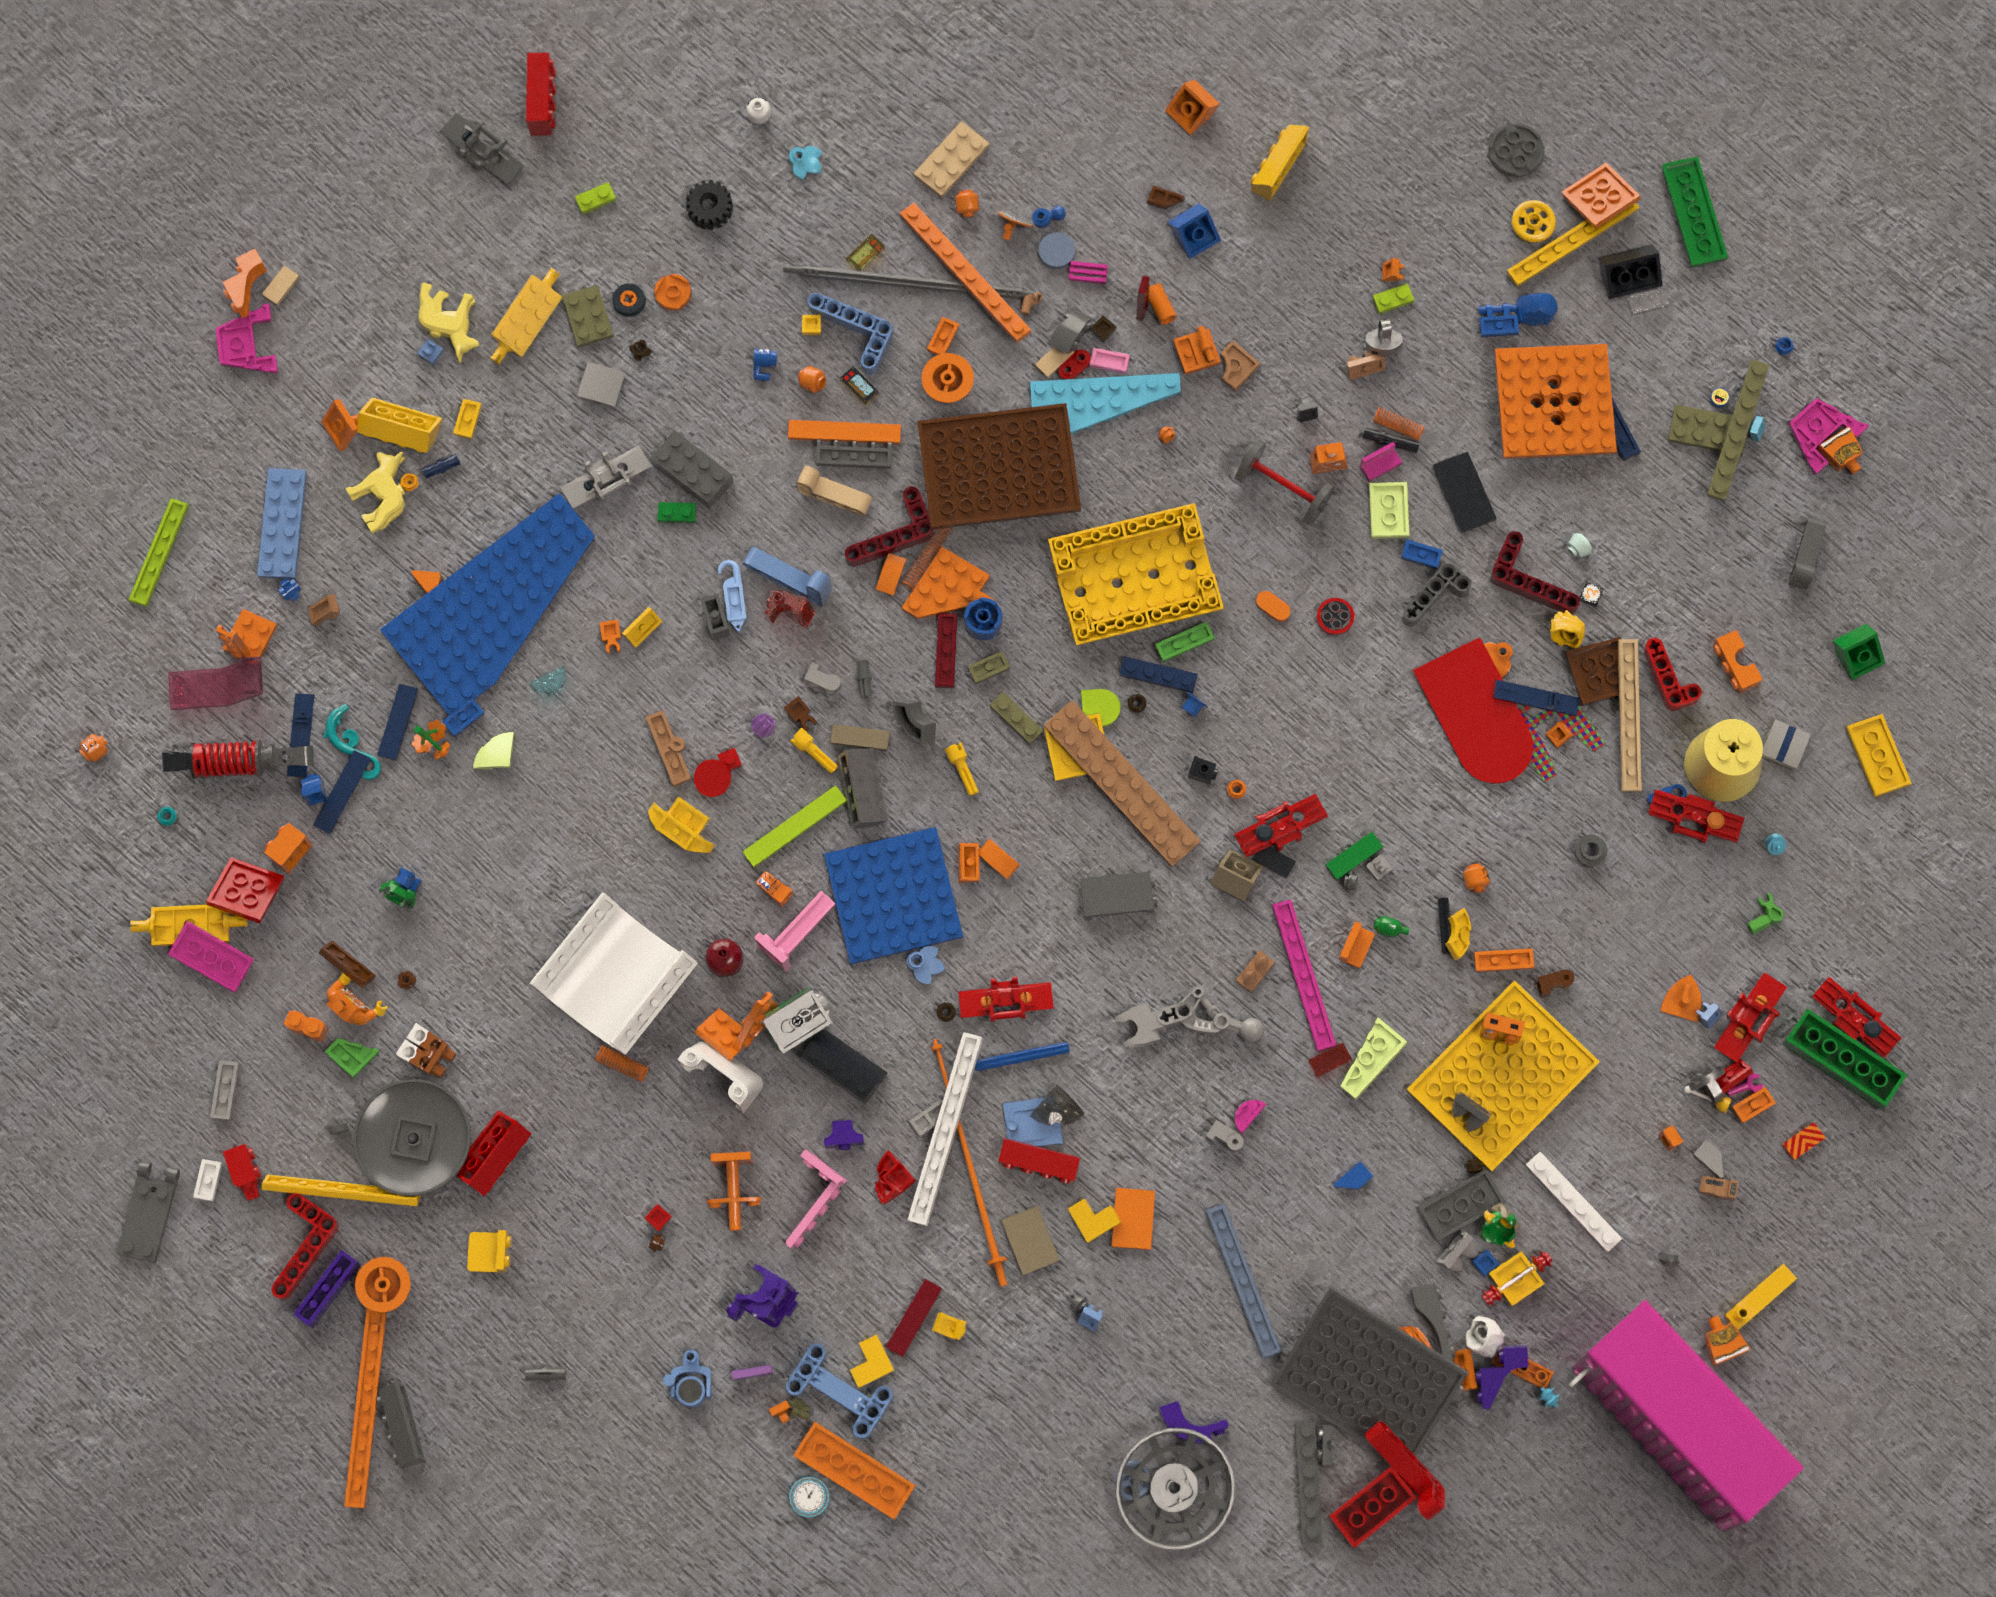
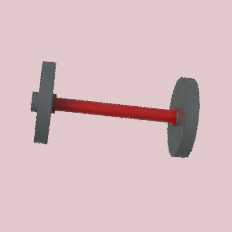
M1259 439L1243 457L1242 463L1235 475V480L1243 483L1254 468L1311 503L1303 519L1304 523L1311 526L1328 506V501L1335 486L1327 482L1316 497L1309 494L1259 462L1267 444Z

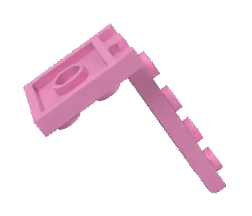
M822 891L819 892L775 941L767 934L763 936L759 932L754 937L757 948L768 955L786 973L791 968L788 956L832 910L836 903Z
M804 1150L800 1155L804 1158L802 1162L813 1170L817 1168L819 1170L818 1175L826 1181L830 1182L832 1180V1182L787 1239L786 1245L792 1249L795 1246L798 1248L805 1239L803 1237L807 1230L810 1232L817 1223L815 1222L816 1218L819 1215H824L829 1208L827 1206L831 1199L834 1201L841 1192L839 1188L843 1187L847 1181L807 1150Z

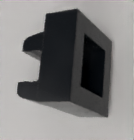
M1308 397L1301 399L1302 405H1298L1300 423L1317 419L1318 406L1316 401L1310 402Z

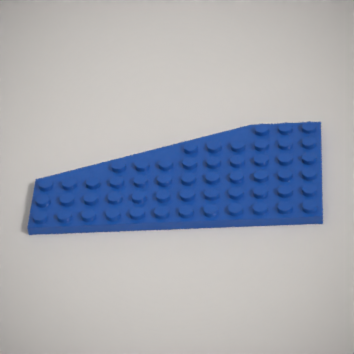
M559 493L383 626L380 631L448 716H450L471 698L477 699L498 682L500 676L515 654H517L533 627L595 539V535Z

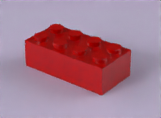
M549 52L527 53L526 123L530 136H553V129H556V119L553 112H556V101H554L556 84H554V78L557 77V70L554 67V59H551Z
M1391 1466L1329 1515L1328 1519L1349 1546L1354 1549L1417 1497Z

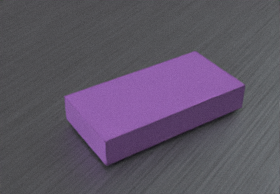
M770 1365L732 1372L734 1381L773 1375V1369Z

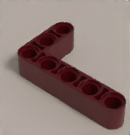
M909 486L903 492L904 504L912 524L848 546L845 550V558L849 566L856 567L888 556V553L893 554L931 540L933 529H931L930 518L921 494L916 487ZM910 494L917 496L914 500L907 499V496ZM916 511L923 513L920 517H916L913 514ZM922 528H928L930 530L926 534L920 532ZM910 534L912 537L909 540H904L902 536ZM888 540L894 542L892 546L884 545V543ZM869 547L876 548L872 553L866 551ZM851 553H857L858 557L856 559L849 558V555Z
M1518 531L1510 532L1490 576L1491 582L1498 587L1564 613L1568 610L1570 614H1574L1580 605V599L1576 594L1513 569L1523 543V536ZM1515 539L1519 544L1512 545L1509 540ZM1509 556L1511 561H1504L1502 557ZM1495 573H1503L1504 578L1496 577ZM1513 580H1520L1522 585H1515ZM1537 587L1540 592L1534 593L1530 588ZM1555 594L1557 599L1551 600L1548 595ZM1572 601L1575 606L1569 607L1566 605V602Z

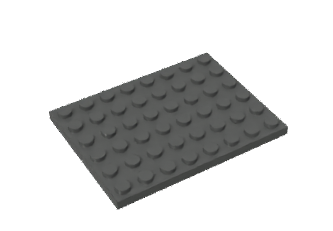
M1330 1286L1270 1385L1376 1452L1378 1451L1367 1440L1365 1433L1379 1421H1383L1406 1447L1417 1456L1464 1381L1468 1371L1338 1289Z

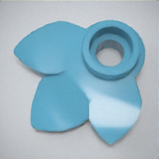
M807 146L804 149L800 147L793 148L789 153V160L793 164L795 176L803 180L807 172L812 174L821 173L822 169L818 158L822 155V151L814 146ZM796 153L801 155L800 159L796 158Z

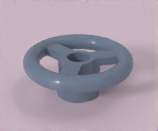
M1128 1461L1126 1466L1137 1469L1140 1462ZM1145 1466L1142 1471L1150 1474L1149 1469ZM1117 1469V1471H1116V1473H1115V1477H1114V1486L1116 1485V1477H1117L1118 1469ZM1123 1474L1121 1479V1497L1125 1500L1134 1501L1133 1495L1127 1494L1122 1490L1123 1487L1132 1488V1483H1130L1131 1476ZM1145 1481L1144 1487L1138 1482L1139 1498L1144 1497L1149 1491V1482Z

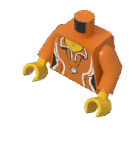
M343 972L338 978L339 980L327 990L329 1002L326 1005L347 1023L364 1025L377 1016H383L388 1007H381L383 1001H378L374 1010L367 1007L350 990L344 987V985L350 983L351 979Z

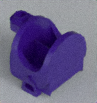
M754 1264L752 1270L764 1278L759 1291L751 1295L736 1293L734 1302L730 1303L727 1307V1316L736 1322L746 1311L767 1325L776 1328L780 1325L785 1315L790 1317L798 1305L795 1298L799 1292L788 1281L762 1266Z

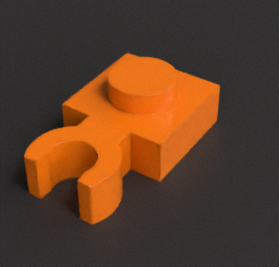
M619 620L599 622L602 641L608 642L606 644L607 653L610 654L612 646L617 647V652L620 653V645L616 642V640L622 639Z

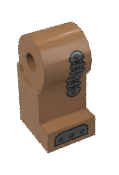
M1702 1176L1699 1193L1714 1198L1734 1201L1737 1196L1739 1181Z

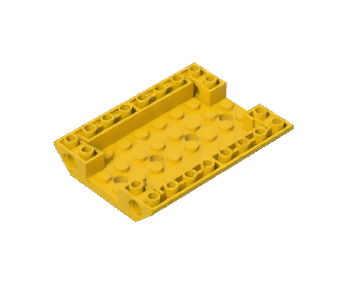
M1195 503L1048 539L1054 570L1076 646L1224 610L1215 574H1212L1204 545V535ZM1191 561L1195 563L1196 567L1193 570H1188L1185 564ZM1150 571H1157L1159 577L1151 579L1148 575ZM1120 580L1123 585L1120 588H1115L1112 586V582ZM1077 589H1084L1086 594L1083 597H1078L1075 591Z

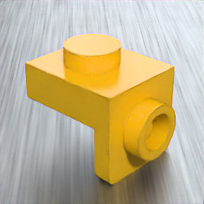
M939 1312L932 1331L950 1339L960 1340L966 1331V1321L958 1320Z

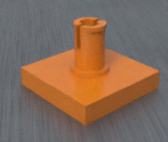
M337 399L332 402L321 423L339 451L346 450L358 430V414L350 416L341 400Z

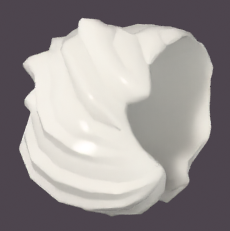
M1477 1316L1472 1320L1471 1329L1466 1333V1345L1476 1354L1492 1358L1499 1351L1503 1350V1337L1505 1334L1494 1320L1484 1316Z

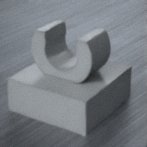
M1381 854L1366 865V869L1377 882L1393 870Z

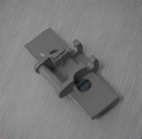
M455 113L440 130L443 136L460 148L458 151L460 156L478 170L483 168L489 170L507 185L524 167L522 163L503 149L508 141L505 138L502 139L485 126L482 120L474 127L459 114ZM480 131L497 143L495 147L491 145L488 147L479 139ZM494 156H499L501 158V162L499 164H493L491 162V159Z

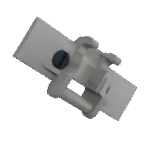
M638 445L612 460L608 451L602 453V460L591 465L590 461L584 463L587 473L560 487L572 509L574 510L596 497L600 498V500L605 499V496L625 485H631L629 479L652 468L640 446ZM626 465L628 469L627 471H624L623 469H619L618 466ZM618 477L621 478L619 481L600 490L599 487L611 482L612 480Z

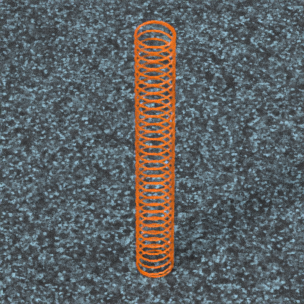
M936 533L933 534V537H931V540H929V543H927V547H929L930 549H931L932 547L928 546V544H931L932 546L934 545V544L930 543V541H933L934 543L936 542V541L932 540V538H935L934 535H936L938 538L941 537V536L937 535ZM905 580L902 581L903 583H905V584H907V585L910 584V583L906 582Z

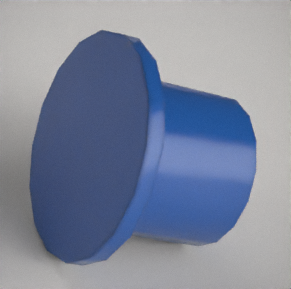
M1188 692L1190 697L1182 706L1194 717L1197 716L1204 706L1208 708L1205 703L1190 692Z

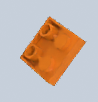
M1200 326L1197 328L1198 332L1173 339L1185 375L1221 364L1209 328L1205 329L1204 326Z

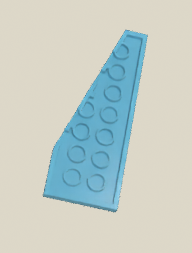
M1179 373L1030 382L1032 407L1067 403L1071 435L1079 430L1088 429L1100 422L1109 421L1130 413L1132 410L1146 407L1150 403L1158 400L1162 401L1181 392Z

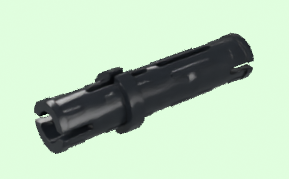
M1365 427L1362 438L1378 442V445H1388L1394 442L1396 448L1417 453L1420 444L1419 441H1413L1388 434L1384 430L1381 432Z

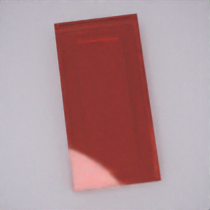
M1342 1042L1313 1057L1308 1062L1317 1078L1352 1061V1058Z

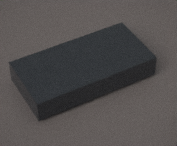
M1272 847L1256 853L1253 861L1287 879L1296 863L1295 860Z

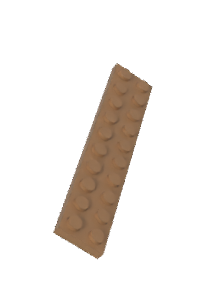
M1073 700L1044 724L1047 731L1171 867L1175 866L1201 842Z

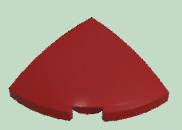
M890 1150L883 1155L876 1170L879 1176L878 1182H875V1188L881 1203L885 1205L906 1191L917 1180Z

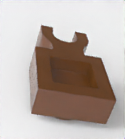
M799 696L784 707V710L795 723L801 721L802 728L806 732L809 730L805 725L806 722L810 721L814 726L817 724V721L808 715L811 711Z

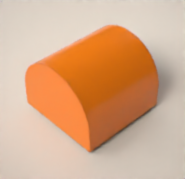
M1673 1125L1659 1134V1138L1668 1151L1684 1142Z

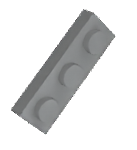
M219 1060L210 1115L211 1119L231 1121L240 1066L239 1062Z

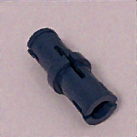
M454 454L442 460L438 459L437 462L422 468L426 479L436 474L446 473V470L461 464L457 454Z

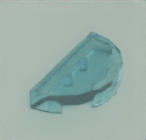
M562 666L531 682V686L541 693L552 694L563 687L566 679L565 667Z

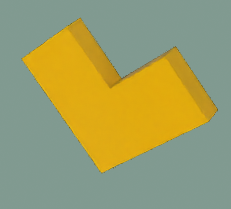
M1086 1199L1068 1208L1087 1243L1122 1223L1112 1205L1096 1215Z
M877 1334L859 1343L867 1362L850 1371L858 1388H861L893 1372L894 1369Z

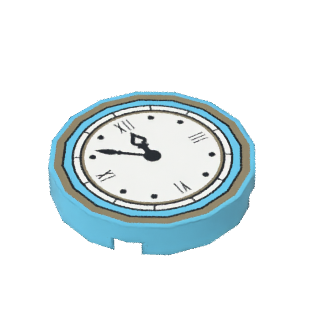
M805 1477L798 1480L792 1486L789 1494L790 1504L793 1510L800 1516L807 1518L815 1517L823 1513L827 1508L829 1491L826 1485L819 1479Z

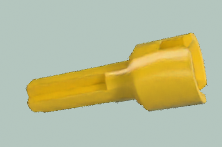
M803 728L790 740V743L800 752L806 751L829 773L832 774L837 769V764L813 743V737Z
M962 742L944 749L950 764L956 766L968 795L977 794L978 788L965 761L968 756Z

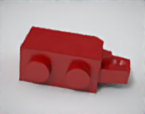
M243 1144L223 1151L233 1185L243 1190L248 1201L260 1198L258 1184H260L259 1177L262 1176L259 1167L255 1166L253 1159H256L253 1148Z

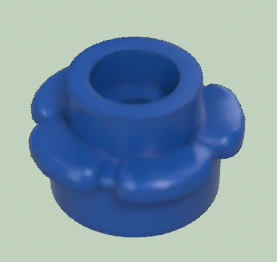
M1782 337L1776 341L1775 350L1778 353L1780 352L1781 355H1788L1789 352L1793 351L1794 345L1790 338Z

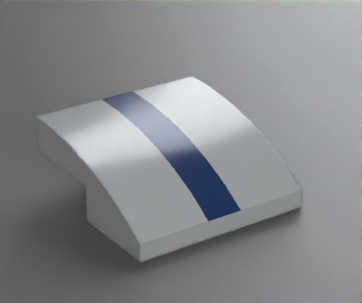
M1774 720L1763 747L1762 757L1797 770L1811 734Z

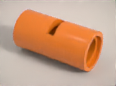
M1158 283L1150 286L1149 302L1160 324L1166 325L1177 318V314L1162 284Z

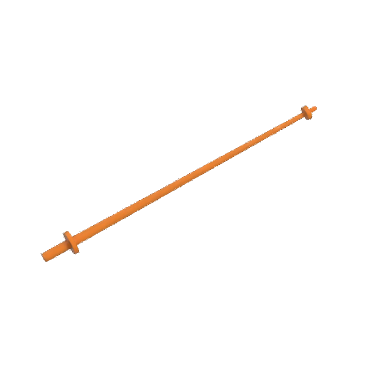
M933 1039L934 1046L931 1047V1050L937 1053L947 1089L949 1081L940 1053L943 1046L938 1044L936 1039ZM959 1119L957 1131L992 1260H989L987 1264L988 1266L995 1267L999 1285L1004 1287L1008 1284L1002 1263L1006 1262L1007 1259L1006 1257L999 1256Z

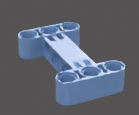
M821 1344L811 1345L787 1381L786 1389L788 1393L793 1397H799L805 1392L808 1385L814 1387L859 1416L853 1426V1432L858 1439L865 1440L869 1438L893 1400L891 1389L881 1386L870 1399L821 1368L826 1359L825 1348ZM814 1349L822 1350L823 1354L820 1358L812 1357ZM808 1365L812 1368L809 1375L801 1374L803 1366ZM798 1382L801 1384L798 1392L790 1390L792 1383ZM887 1391L889 1393L888 1400H879V1393ZM869 1409H878V1416L870 1418L868 1416ZM860 1425L868 1427L865 1435L857 1433V1428Z

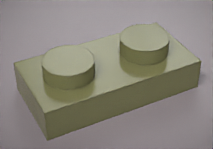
M1000 651L968 665V670L975 684H978L1010 670V666L1003 651Z

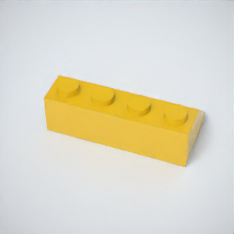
M1288 125L1286 130L1283 129L1280 132L1278 143L1272 145L1269 151L1270 156L1262 161L1259 167L1261 170L1258 174L1255 173L1250 181L1252 192L1271 201L1305 147L1308 140L1309 127Z
M371 398L359 412L357 433H361L366 437L378 438L383 442L395 443L400 447L412 448L417 452L427 453L435 442L442 418Z

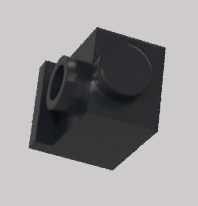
M1194 756L1188 778L1210 785L1211 780H1216L1218 774L1216 763ZM1202 767L1207 768L1208 771H1207V772H1202V771H1201V768H1202Z

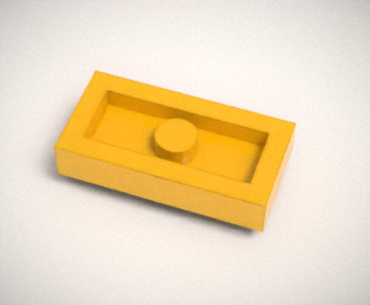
M463 399L453 432L454 436L472 440L482 408L480 402Z
M648 607L622 634L636 648L663 621Z

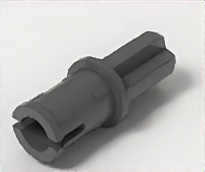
M860 660L857 662L859 675L857 681L860 685L861 698L867 699L872 697L870 682L872 677L869 672V661Z

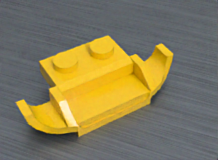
M681 797L676 799L669 811L663 810L655 802L648 810L655 829L685 850L711 853L715 847V844L707 841L700 835L711 818Z

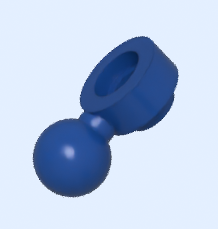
M1055 206L1051 212L1047 209L1039 208L1034 211L1032 220L1036 227L1045 228L1049 226L1051 219L1063 220L1066 216V210L1062 206ZM1040 215H1044V218L1039 219L1038 217Z

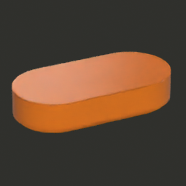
M1262 591L1257 595L1256 605L1264 613L1278 622H1284L1289 618L1290 607L1273 593Z

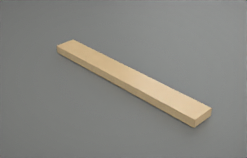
M1619 639L1621 792H1641L1638 639Z

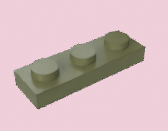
M1004 692L990 704V707L1029 745L1044 733V730Z

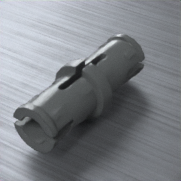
M548 1366L537 1369L526 1368L525 1380H543V1382H548V1380H566V1368H548Z

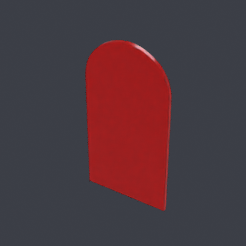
M1480 637L1413 670L1462 766L1471 776L1485 783L1500 784L1513 781L1525 771L1533 754L1531 732L1515 703L1493 698L1496 680L1503 681Z

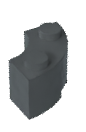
M1071 308L1064 317L1067 319L1062 325L1058 324L1048 342L1049 345L1066 354L1076 351L1080 343L1079 339L1085 333L1087 334L1092 326V323H1090L1092 318L1075 308Z
M908 699L893 701L895 719L897 724H900L906 732L905 735L921 744L935 742L936 723L930 721L924 715L921 701Z

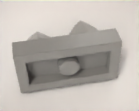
M1460 1231L1436 1262L1440 1266L1452 1271H1462L1461 1254L1469 1258L1478 1257L1476 1247L1472 1242L1473 1237L1468 1233Z

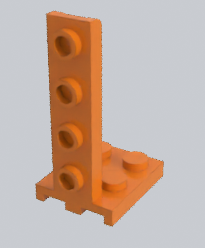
M242 609L230 633L221 625H218L215 631L219 635V639L223 641L224 646L222 649L224 651L230 652V655L237 659L242 658L258 665L278 625Z
M766 992L761 1000L755 1002L743 1027L719 1008L696 1029L695 1034L731 1062L738 1053L742 1052L745 1047H749L753 1042L754 1035L760 1028L758 1025L764 1020V1013L771 1006L770 1001L773 994Z

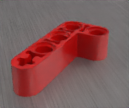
M1650 638L1643 651L1665 707L1670 711H1676L1696 704L1702 695L1701 687L1694 683L1680 687L1662 641L1659 638ZM1656 663H1663L1665 668L1659 669ZM1663 680H1669L1672 685H1664ZM1693 691L1697 697L1692 698L1687 692ZM1670 697L1677 698L1679 703H1672Z

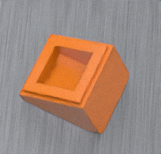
M1559 721L1546 733L1547 737L1557 748L1574 736L1573 732L1563 721Z

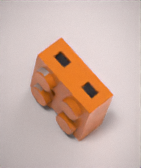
M1487 1012L1483 1018L1479 1035L1490 1041H1495V1038L1501 1039L1503 1044L1513 1046L1520 1041L1525 1022Z

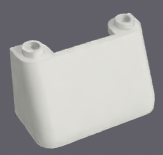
M704 1040L686 1049L678 1058L681 1067L689 1074L695 1069L704 1071L710 1064L733 1081L728 1094L731 1100L736 1103L735 1107L743 1114L763 1088V1082L759 1075L736 1058H733L730 1062Z

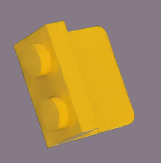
M498 1230V1233L471 1232L469 1235L467 1269L470 1272L507 1273V1267H510L508 1247H511L512 1241L509 1233L506 1230Z

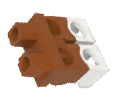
M417 1023L407 1036L410 1042L405 1040L396 1053V1056L401 1060L406 1061L429 1076L434 1075L442 1078L447 1070L439 1065L441 1060L444 1058L451 1063L457 1055L446 1042Z

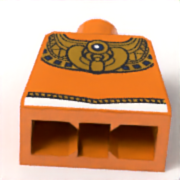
M1849 426L1819 445L1817 451L1836 471L1839 472L1847 467L1852 475L1862 469L1856 460L1861 457L1863 452Z
M1719 1315L1708 1320L1712 1331L1706 1333L1704 1337L1712 1366L1750 1350L1748 1344L1733 1323L1723 1326Z

